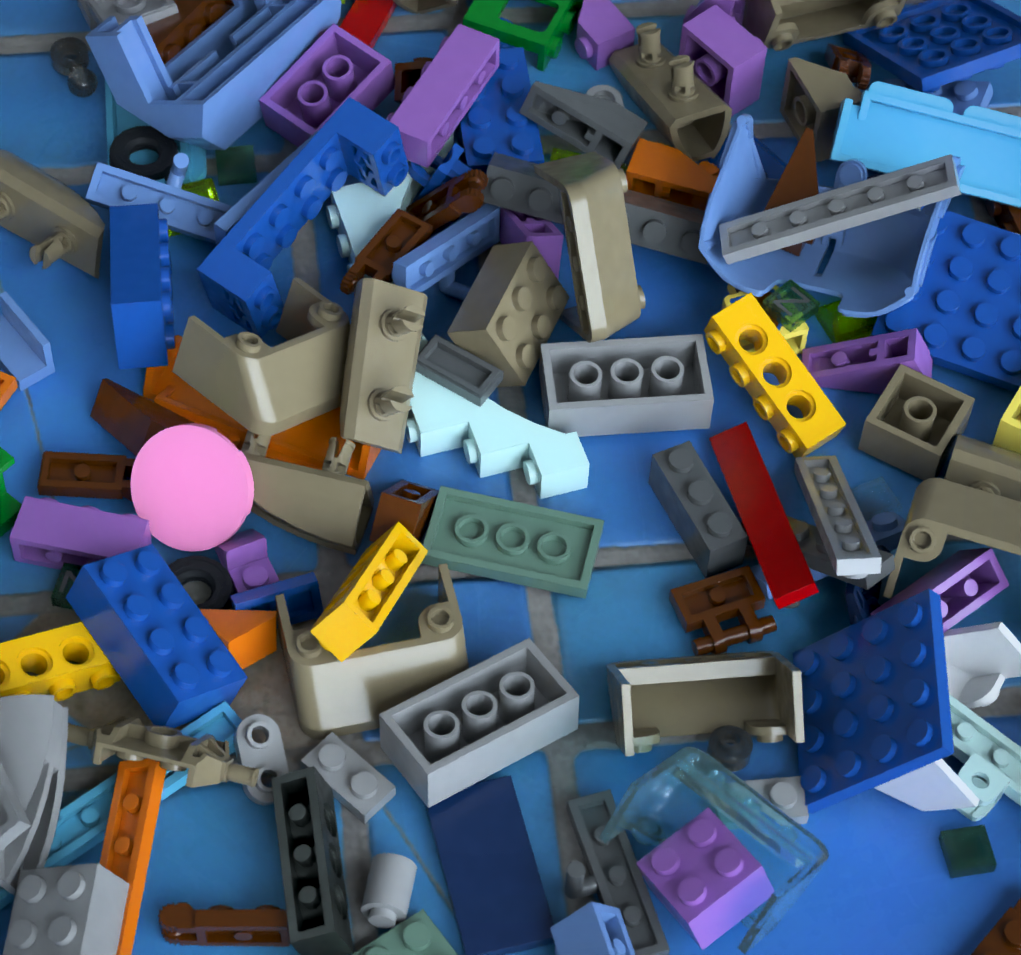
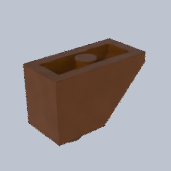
M401 480L382 491L369 541L375 542L399 521L421 543L429 525L439 490Z

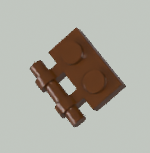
M749 565L670 590L669 600L685 633L702 628L705 636L691 641L695 656L710 652L711 654H721L727 652L729 646L744 641L752 644L761 641L763 635L777 631L776 621L772 615L758 619L754 612L764 608L766 598ZM737 617L741 624L722 630L719 622Z

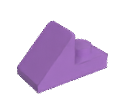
M253 528L235 534L230 540L214 547L222 566L230 575L235 594L279 582L278 576L268 558L267 540L264 535Z

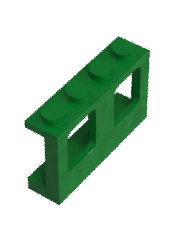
M474 0L463 18V25L500 39V42L515 47H524V50L538 54L537 70L543 72L550 59L558 57L562 47V38L565 34L569 35L572 32L576 21V13L578 10H581L584 1L533 0L557 9L547 29L543 32H538L499 18L509 0Z

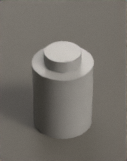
M381 853L372 858L361 906V912L368 918L370 924L379 928L389 929L395 927V924H400L406 920L417 871L416 864L409 858L393 853Z

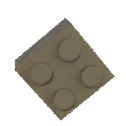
M900 364L864 422L858 449L923 481L929 478H936L953 451L958 434L962 435L967 428L975 398Z

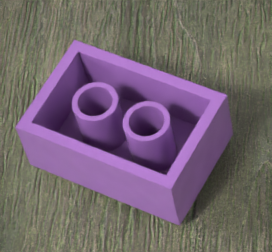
M333 23L259 99L265 125L299 147L317 130L323 127L348 97L374 111L394 90L395 78L392 62Z

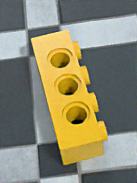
M751 292L711 317L703 330L706 333L705 337L709 347L714 353L721 354L729 365L732 379L738 386L744 387L750 394L757 414L763 420L770 422L777 432L779 444L787 453H792L794 457H806L841 432L846 422ZM739 341H749L754 345L756 352L744 350ZM763 373L775 375L779 385L769 384L764 379ZM792 405L799 408L803 418H795L790 415L787 406Z
M399 521L363 552L310 630L325 650L331 652L342 663L373 637L427 555L428 550Z
M83 622L0 643V697L43 694L54 695L55 701H63L75 693L93 688L103 690L121 680V677ZM68 661H74V662H77V663H79V664H72V663H69ZM27 672L36 673L38 676L29 675Z

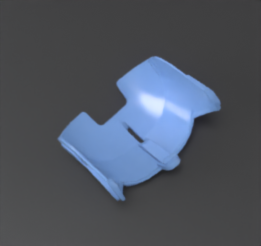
M746 113L738 116L731 126L719 164L720 172L713 190L709 194L699 233L698 249L715 272L734 288L747 294L751 292L753 296L762 297L768 293L776 284H784L838 296L842 300L837 311L842 313V316L853 318L880 316L914 299V295L919 292V288L922 287L937 238V227L940 218L944 217L952 198L926 205L922 210L915 208L816 238L813 245L805 244L799 257L779 249L732 264L726 263L722 256L719 224L764 211L780 180L766 178L753 138L754 120L752 116ZM952 155L960 181L965 165H961V157ZM856 159L845 161L837 170L834 187L818 185V193L821 194L867 180V168ZM831 238L836 239L834 251L823 274L817 273Z

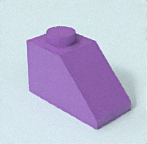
M584 0L577 24L576 51L583 60L586 59L597 71L610 65L608 59L614 51L634 45L635 27L610 0Z

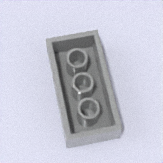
M703 334L610 339L591 343L576 341L540 344L539 381L545 426L565 434L576 431L578 437L710 428L714 396Z
M528 638L380 713V748L429 808L577 730L579 694L532 640Z
M99 863L20 870L3 955H116L129 883Z

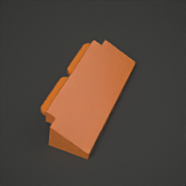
M176 335L175 349H168V366L146 367L143 397L153 400L155 403L194 423L216 428L217 432L224 435L238 450H241L247 429L172 372L182 340V336ZM340 407L272 435L265 457L322 470L330 438L337 437L339 444L338 456L346 439L340 436ZM351 441L356 446L346 474L364 480L381 449Z

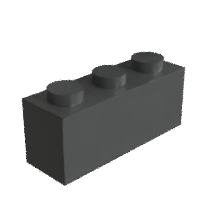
M687 441L652 454L648 483L704 577L709 578L742 565L748 535L691 442Z

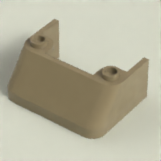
M746 0L742 26L753 36L758 37L768 49L782 51L797 43L877 26L878 28L890 26L897 21V16L901 13L907 0Z
M593 151L534 165V171L537 175L558 188L577 306L564 309L559 319L588 343L604 340L640 318L641 309H644L646 306L644 292L641 286L637 285L623 194L628 191L625 172L622 168L617 169L612 161Z
M297 277L292 280L283 313L276 332L288 341L270 347L258 335L251 332H241L224 338L193 315L188 317L172 372L247 430L262 436H272L340 407L350 332L349 318L339 304L328 300Z
M929 478L921 482L915 490L894 557L895 570L889 574L883 597L892 598L904 558L918 562H927L935 559L943 550L947 534L1021 556V502L942 478Z
M447 563L438 565V603L426 607L419 616L418 629L420 638L358 649L342 663L331 652L325 650L320 645L317 638L310 632L312 628L292 631L284 594L275 595L278 634L299 726L304 734L313 739H325L331 732L336 736H343L380 728V713L469 669L462 616Z
M750 651L613 662L606 665L616 744L625 756H634V753L652 751V744L659 743L660 737L746 731L748 734L756 735L757 742L761 743L783 741V735H788L795 743L805 742L801 670L778 652Z

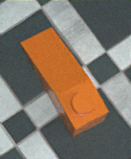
M639 138L626 170L629 190L704 211L709 194L712 192L717 180L716 177L675 147Z

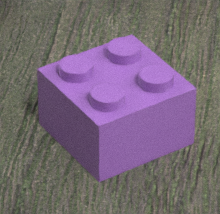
M716 4L682 25L679 55L690 56V61L694 60V74L732 108L731 117L759 100L767 47L763 42L748 32L733 16L728 15Z
M709 807L636 862L650 890L702 950L775 894L763 866Z

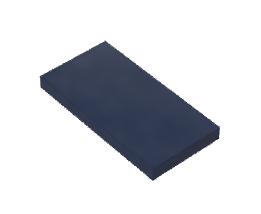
M511 775L477 782L429 808L424 803L464 955H506L555 944L550 927L554 925Z

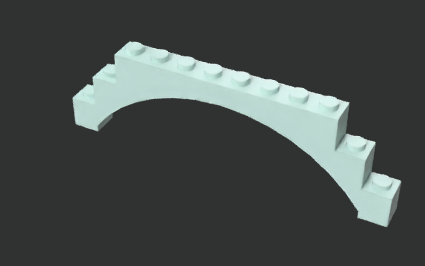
M454 132L438 153L443 159L453 147ZM422 166V168H424L429 174H431L434 170V168L430 166L429 168ZM407 173L404 181L399 186L393 187L386 196L381 195L363 182L342 186L336 192L332 191L331 205L326 206V215L330 228H337L339 235L336 236L340 256L341 258L347 257L350 263L347 265V272L355 263L357 255L397 209L406 211V207L411 205L422 185L416 182L409 173ZM366 274L364 275V278H372ZM423 333L421 335L419 352L428 343ZM415 371L412 388L414 397L410 400L412 408L408 412L405 434L409 443H416L420 457L463 447L468 464L475 463L480 478L523 468L528 485H535L540 499L587 488L590 464L576 431L565 434L536 424L503 408L489 398L479 407Z

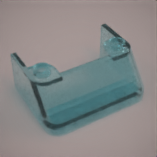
M684 747L630 784L599 838L607 843L628 829L638 842L647 846H658L709 807L763 866L775 891L768 900L741 920L742 924L749 928V931L738 946V949L745 954L777 926L827 861L829 853L825 845L818 838L709 754L694 747Z

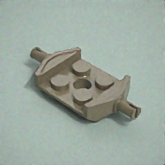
M119 716L104 726L98 725L92 729L68 723L67 742L88 747L91 750L93 764L100 765L102 761L117 753L119 758L130 761H141L144 758L160 761V767L171 771H186L189 768L186 786L191 788L214 785L221 782L226 783L228 781L255 787L258 780V768L233 763L234 758L230 757L229 742L226 740L224 742L217 741L210 734H206L201 738L182 735L181 731L167 726H144L140 718L134 716L130 718Z

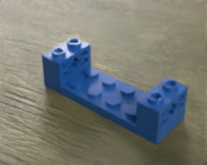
M348 97L196 268L212 308L260 338L268 330L276 328L279 325L284 304L272 272L269 271L272 261L283 248H288L294 242L298 231L304 224L318 215L322 204L332 194V191L336 192L341 189L348 174L383 196H386L393 187L399 186L404 181L409 166L399 127L353 98Z

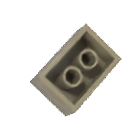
M532 241L493 245L447 334L455 345L504 371L503 381L498 387L525 386L540 357V344L547 343L570 297Z

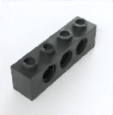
M314 766L271 778L290 944L300 955H348L354 953L333 790Z

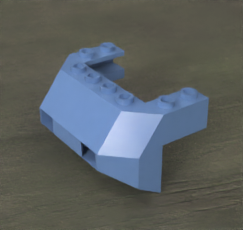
M232 0L234 6L165 64L142 16H130L120 25L115 16H109L88 33L85 38L119 106L168 138L207 150H226L263 117L259 99L333 23L337 25L341 14V0Z

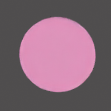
M186 423L166 428L152 436L144 444L133 464L130 488L135 511L141 519L149 520L150 533L169 547L188 552L205 551L230 540L240 529L246 516L251 512L254 499V481L250 465L244 453L239 451L228 438L217 432L216 428L197 423Z

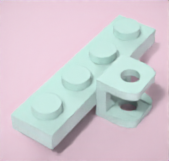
M949 694L954 754L952 755L964 763L957 776L979 798L977 807L959 808L956 810L973 822L979 821L992 810L1003 793L1021 806V747Z

